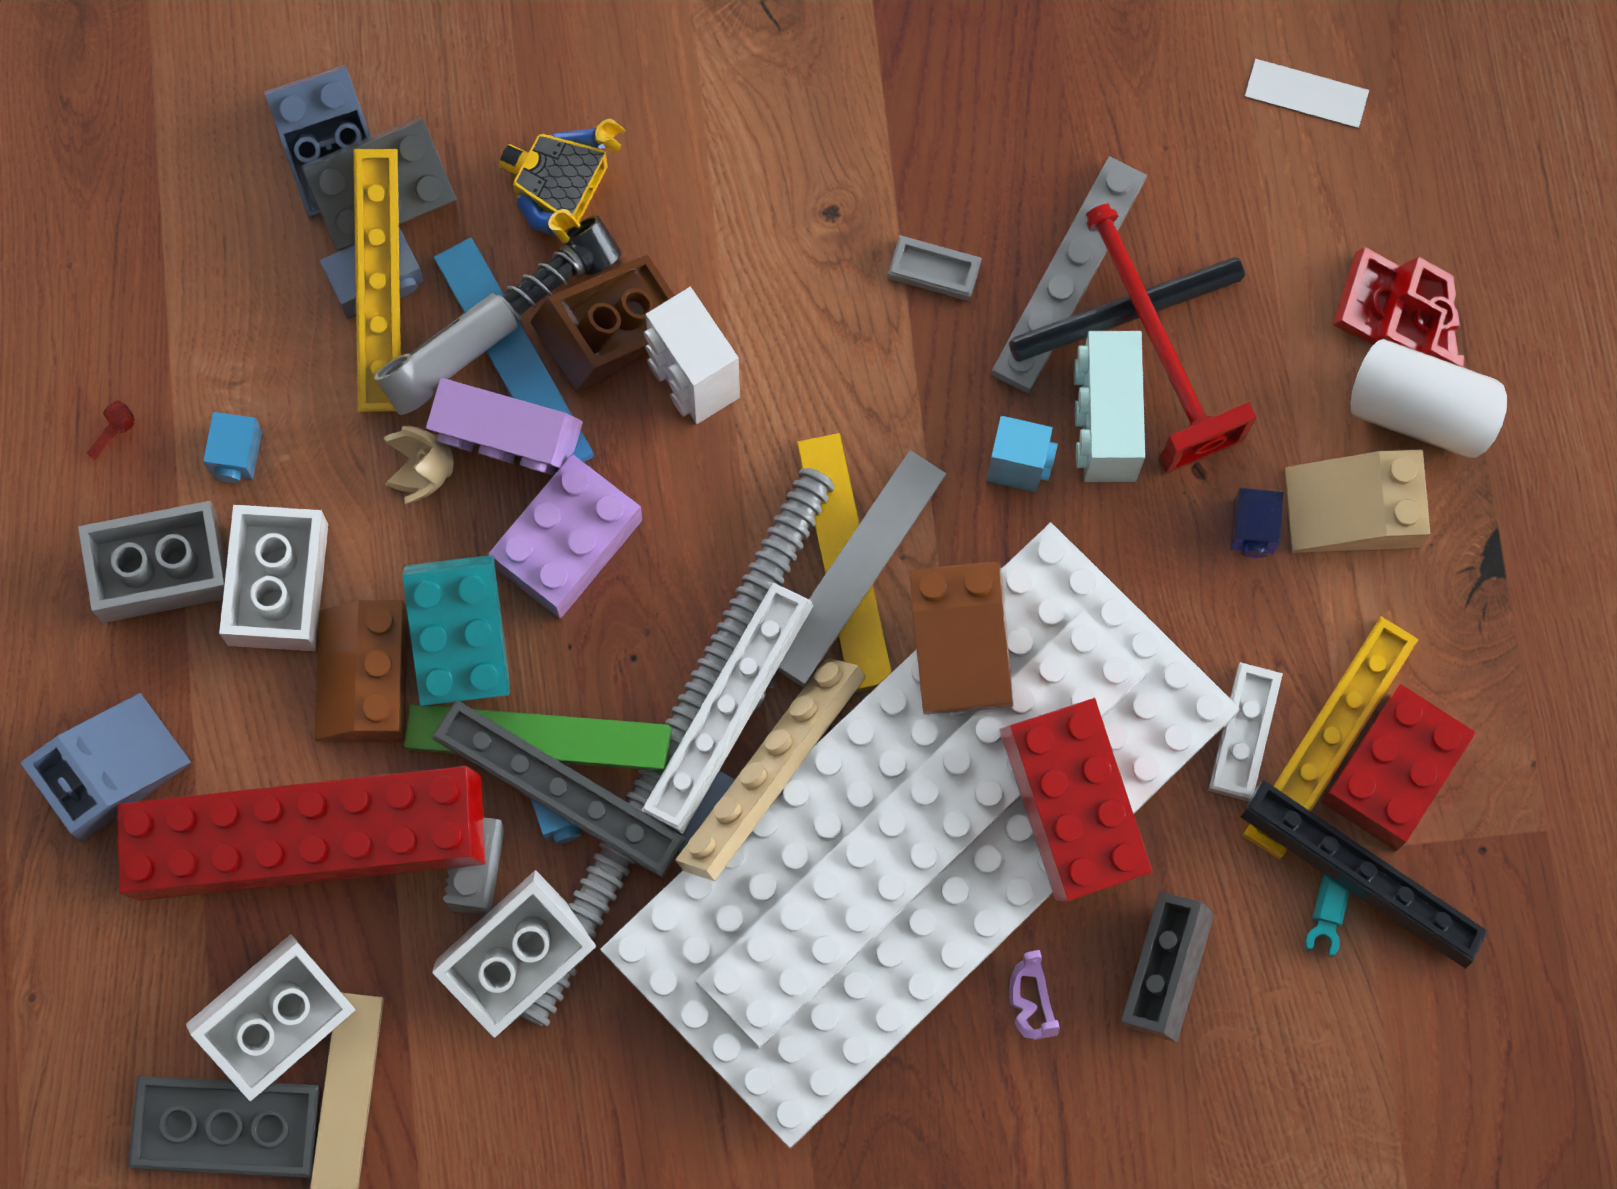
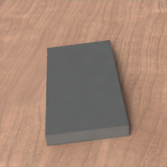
M137 1076L128 1168L312 1178L321 1086L271 1083L250 1102L232 1081Z

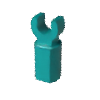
M1323 875L1321 878L1312 920L1316 922L1315 928L1306 935L1303 945L1304 950L1310 952L1314 946L1315 938L1323 937L1329 943L1327 957L1333 958L1340 947V939L1336 933V928L1342 927L1350 891L1327 875Z

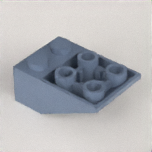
M345 65L264 91L308 217L319 214L320 211L300 166L371 137Z
M139 693L56 736L20 762V764L69 832L83 843L117 818V804L141 801L192 764V762L142 694Z

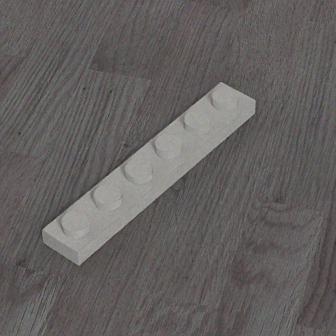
M1110 156L1108 157L991 372L992 376L1030 394L1053 350L1019 362L1013 358L1009 342L1013 337L1073 315L1107 252L1098 230L1090 231L1088 229L1086 213L1101 204L1108 203L1111 209H1115L1118 214L1117 220L1113 222L1118 231L1146 180V174Z

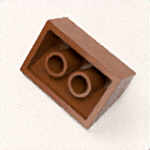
M357 600L320 610L315 741L404 742L408 614L403 600Z

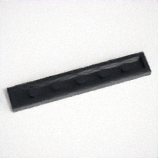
M1265 780L1257 786L1240 816L1242 819L1466 969L1474 961L1487 934L1485 928Z

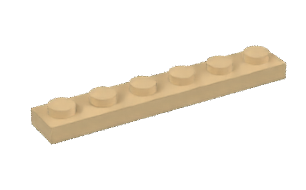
M831 658L824 660L675 859L683 871L712 881L718 878L783 790L785 784L792 778L809 755L811 749L817 744L866 676L858 665Z

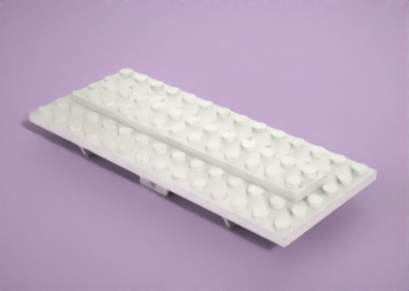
M1051 522L1001 569L1014 706L924 715L916 649L811 749L809 755L792 778L785 784L783 790L715 881L682 871L600 949L610 962L789 1149L1053 893L999 731L1000 728L1095 698L1133 813H1135L1240 710L1193 661Z

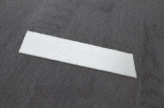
M1255 59L1245 96L1359 128L1369 90Z

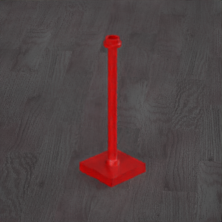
M1108 203L1091 209L1086 213L1088 219L1087 227L1090 231L1098 230L1190 422L1186 429L1168 437L1166 447L1159 457L1165 473L1168 474L1243 442L1257 418L1250 402L1214 417L1205 415L1113 223L1118 218L1116 210L1111 209Z

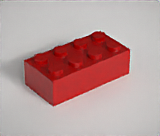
M1095 698L999 729L1056 902L1070 901L1153 873Z

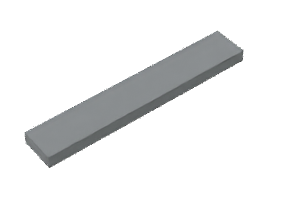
M909 450L809 598L813 608L777 671L804 688L945 478L946 473Z

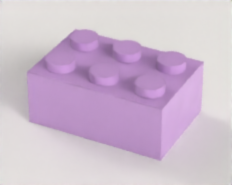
M440 377L426 429L439 433L437 437L438 442L472 452L474 444L479 445V454L513 464L514 458L517 456L521 458L519 465L554 476L556 468L560 469L574 453L583 421L561 411Z
M572 454L488 555H494L495 569L557 618L561 619L642 522L641 506Z

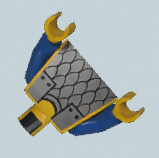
M605 119L597 128L555 132L551 136L539 134L530 152H526L511 144L506 146L500 158L499 167L517 175L513 184L515 197L517 198V207L533 230L556 235L562 243L569 242L570 238L565 232L573 226L580 227L579 221L608 167L606 151L602 149L606 147L615 153L621 148V145L613 137L620 133L624 134L626 130L616 121Z

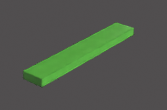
M410 704L404 748L408 751L455 754L432 738L451 707ZM473 709L564 764L664 772L668 765L672 733L670 725Z

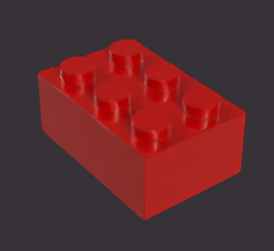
M1399 684L1386 701L1321 803L1390 848L1398 851L1413 833L1476 732L1404 685Z

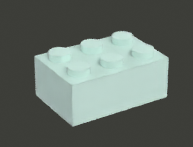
M1089 331L1085 346H1078L1077 359L1074 360V385H1082L1079 388L1078 401H1075V426L1083 427L1080 430V441L1076 443V468H1084V482H1136L1145 460L1141 331Z

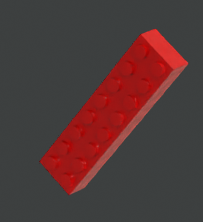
M467 766L117 804L119 893L139 901L486 865L481 775Z

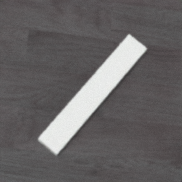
M772 583L642 808V812L681 834L684 833L813 608L811 600Z

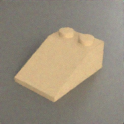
M1423 450L1378 451L1289 466L1284 469L1291 553L1421 548L1431 534Z

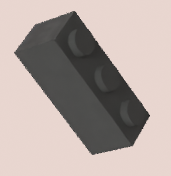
M1159 891L1121 1021L1134 1031L1178 1042L1215 914L1203 902Z

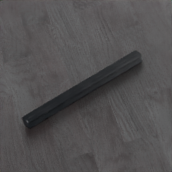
M1233 257L1145 290L1157 312L1237 283L1245 277V269L1241 260ZM1126 296L1013 337L1009 342V348L1013 358L1020 362L1086 338L1089 331H1105L1138 319L1139 315L1130 297Z

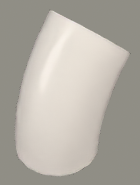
M1382 339L1378 340L1371 347L1362 362L1352 389L1350 405L1351 413L1356 418L1468 458H1476L1488 450L1503 425L1507 407V395L1504 385L1494 378Z

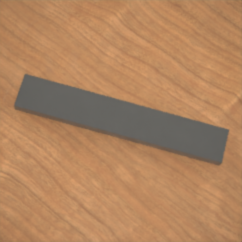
M457 699L432 736L433 740L660 878L664 876L686 841L682 835Z

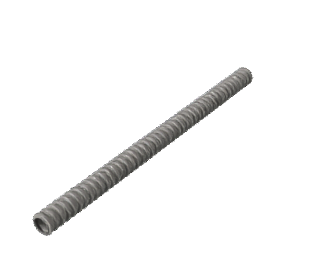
M801 468L799 470L800 480H794L792 484L794 491L787 493L786 500L788 502L781 504L779 508L781 515H776L773 519L775 526L768 528L767 535L769 538L761 541L760 544L763 549L762 551H756L754 555L756 562H752L748 566L749 575H743L741 579L744 583L743 586L736 588L737 598L730 599L729 606L731 609L724 611L722 614L725 619L724 622H718L716 626L718 633L711 635V646H705L703 650L706 656L698 659L697 665L699 669L691 672L692 682H686L684 685L685 695H679V706L672 708V719L668 718L665 721V724L670 725L672 728L668 763L772 583L783 586L785 582L783 575H788L791 571L789 564L796 562L797 555L795 552L801 551L804 547L801 542L802 539H808L810 535L808 528L815 526L816 520L814 517L822 513L820 505L827 503L829 500L826 495L827 492H833L835 488L832 480L823 473L812 468ZM639 770L638 772L641 777L639 780L634 779L632 783L634 787L633 792H627L625 796L628 799L627 803L641 811L663 772ZM602 842L599 844L602 849L600 854L595 853L592 857L595 861L594 865H589L586 869L587 873H589L587 878H581L579 882L582 888L580 891L575 890L573 893V897L576 898L575 901L568 903L591 939H595L597 933L594 931L596 926H602L604 923L603 919H601L603 913L608 914L610 911V907H608L609 902H615L617 898L616 894H614L616 889H622L624 885L621 881L622 877L629 876L630 871L627 869L629 864H635L634 861ZM575 966L520 1016L540 1027H548L550 1020L547 1018L550 1013L555 1014L557 1008L554 1006L557 1001L561 1002L564 998L561 994L563 988L569 989L571 985L568 982L569 977L577 974V970L574 969Z

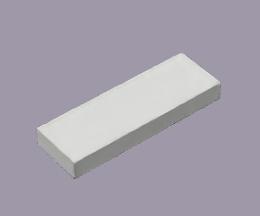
M1239 663L1230 699L1240 710L1222 729L1207 791L1249 802L1255 791L1283 673Z

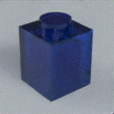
M1239 488L1234 499L1230 550H1240L1243 556L1250 558H1264L1268 556V553H1275L1280 544L1284 492Z

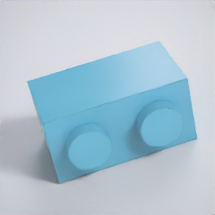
M1001 416L986 481L1037 493L1040 479L1049 481L1058 443L1050 442L1053 427Z

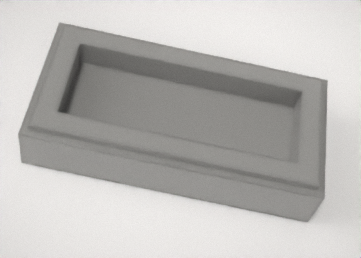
M900 235L887 279L970 302L982 258Z

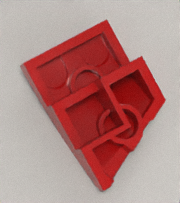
M1366 247L1356 251L1333 325L1371 344L1385 339L1460 367L1464 365V355H1458L1455 332L1460 327L1458 311L1454 304L1456 293L1453 275L1421 257H1417L1399 266Z

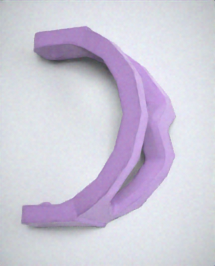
M1040 950L1024 953L1023 960L1015 965L1009 986L1010 1006L1022 1011L1016 1017L1014 1023L1025 1038L1034 1040L1058 1036L1060 1029L1058 1020H1055L1050 1005L1046 981L1041 967L1042 956ZM1022 976L1036 977L1040 1002L1046 1020L1039 1029H1033L1027 1022V1019L1036 1011L1037 1005L1020 996Z

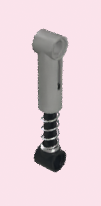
M598 215L588 217L579 222V228L573 226L566 232L570 238L569 242L564 243L559 252H554L553 259L546 264L539 263L537 271L531 275H523L522 282L515 287L508 286L506 294L503 296L495 295L494 293L489 294L414 351L401 355L384 365L374 378L398 414L410 413L426 403L433 396L434 389L438 387L440 377L449 379L518 328L515 318L521 320L520 315L531 306L536 308L535 304L546 295L551 296V292L561 284L567 285L566 281L573 275L580 276L583 273L593 275L612 265L621 256L622 252Z

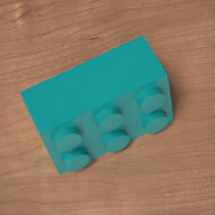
M494 555L405 565L402 577L420 706L455 702L456 699L458 701L509 695L510 676Z

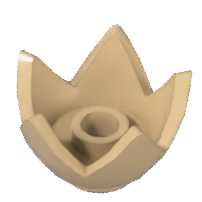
M403 426L402 431L384 437L388 445L397 449L408 458L407 462L385 484L393 489L414 493L404 497L405 504L421 500L434 493L444 484L445 479L451 476L453 471L452 451L449 445L438 442L436 435L419 427Z

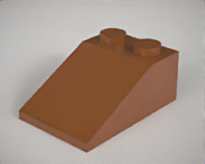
M999 561L910 570L912 610L924 715L1014 706L1004 586Z

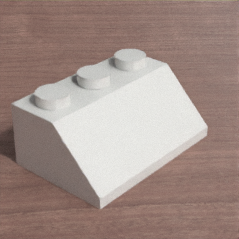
M535 870L440 955L435 961L432 973L495 1038L588 955L596 945L567 902Z
M290 934L186 1023L190 1035L251 1102L356 1009Z

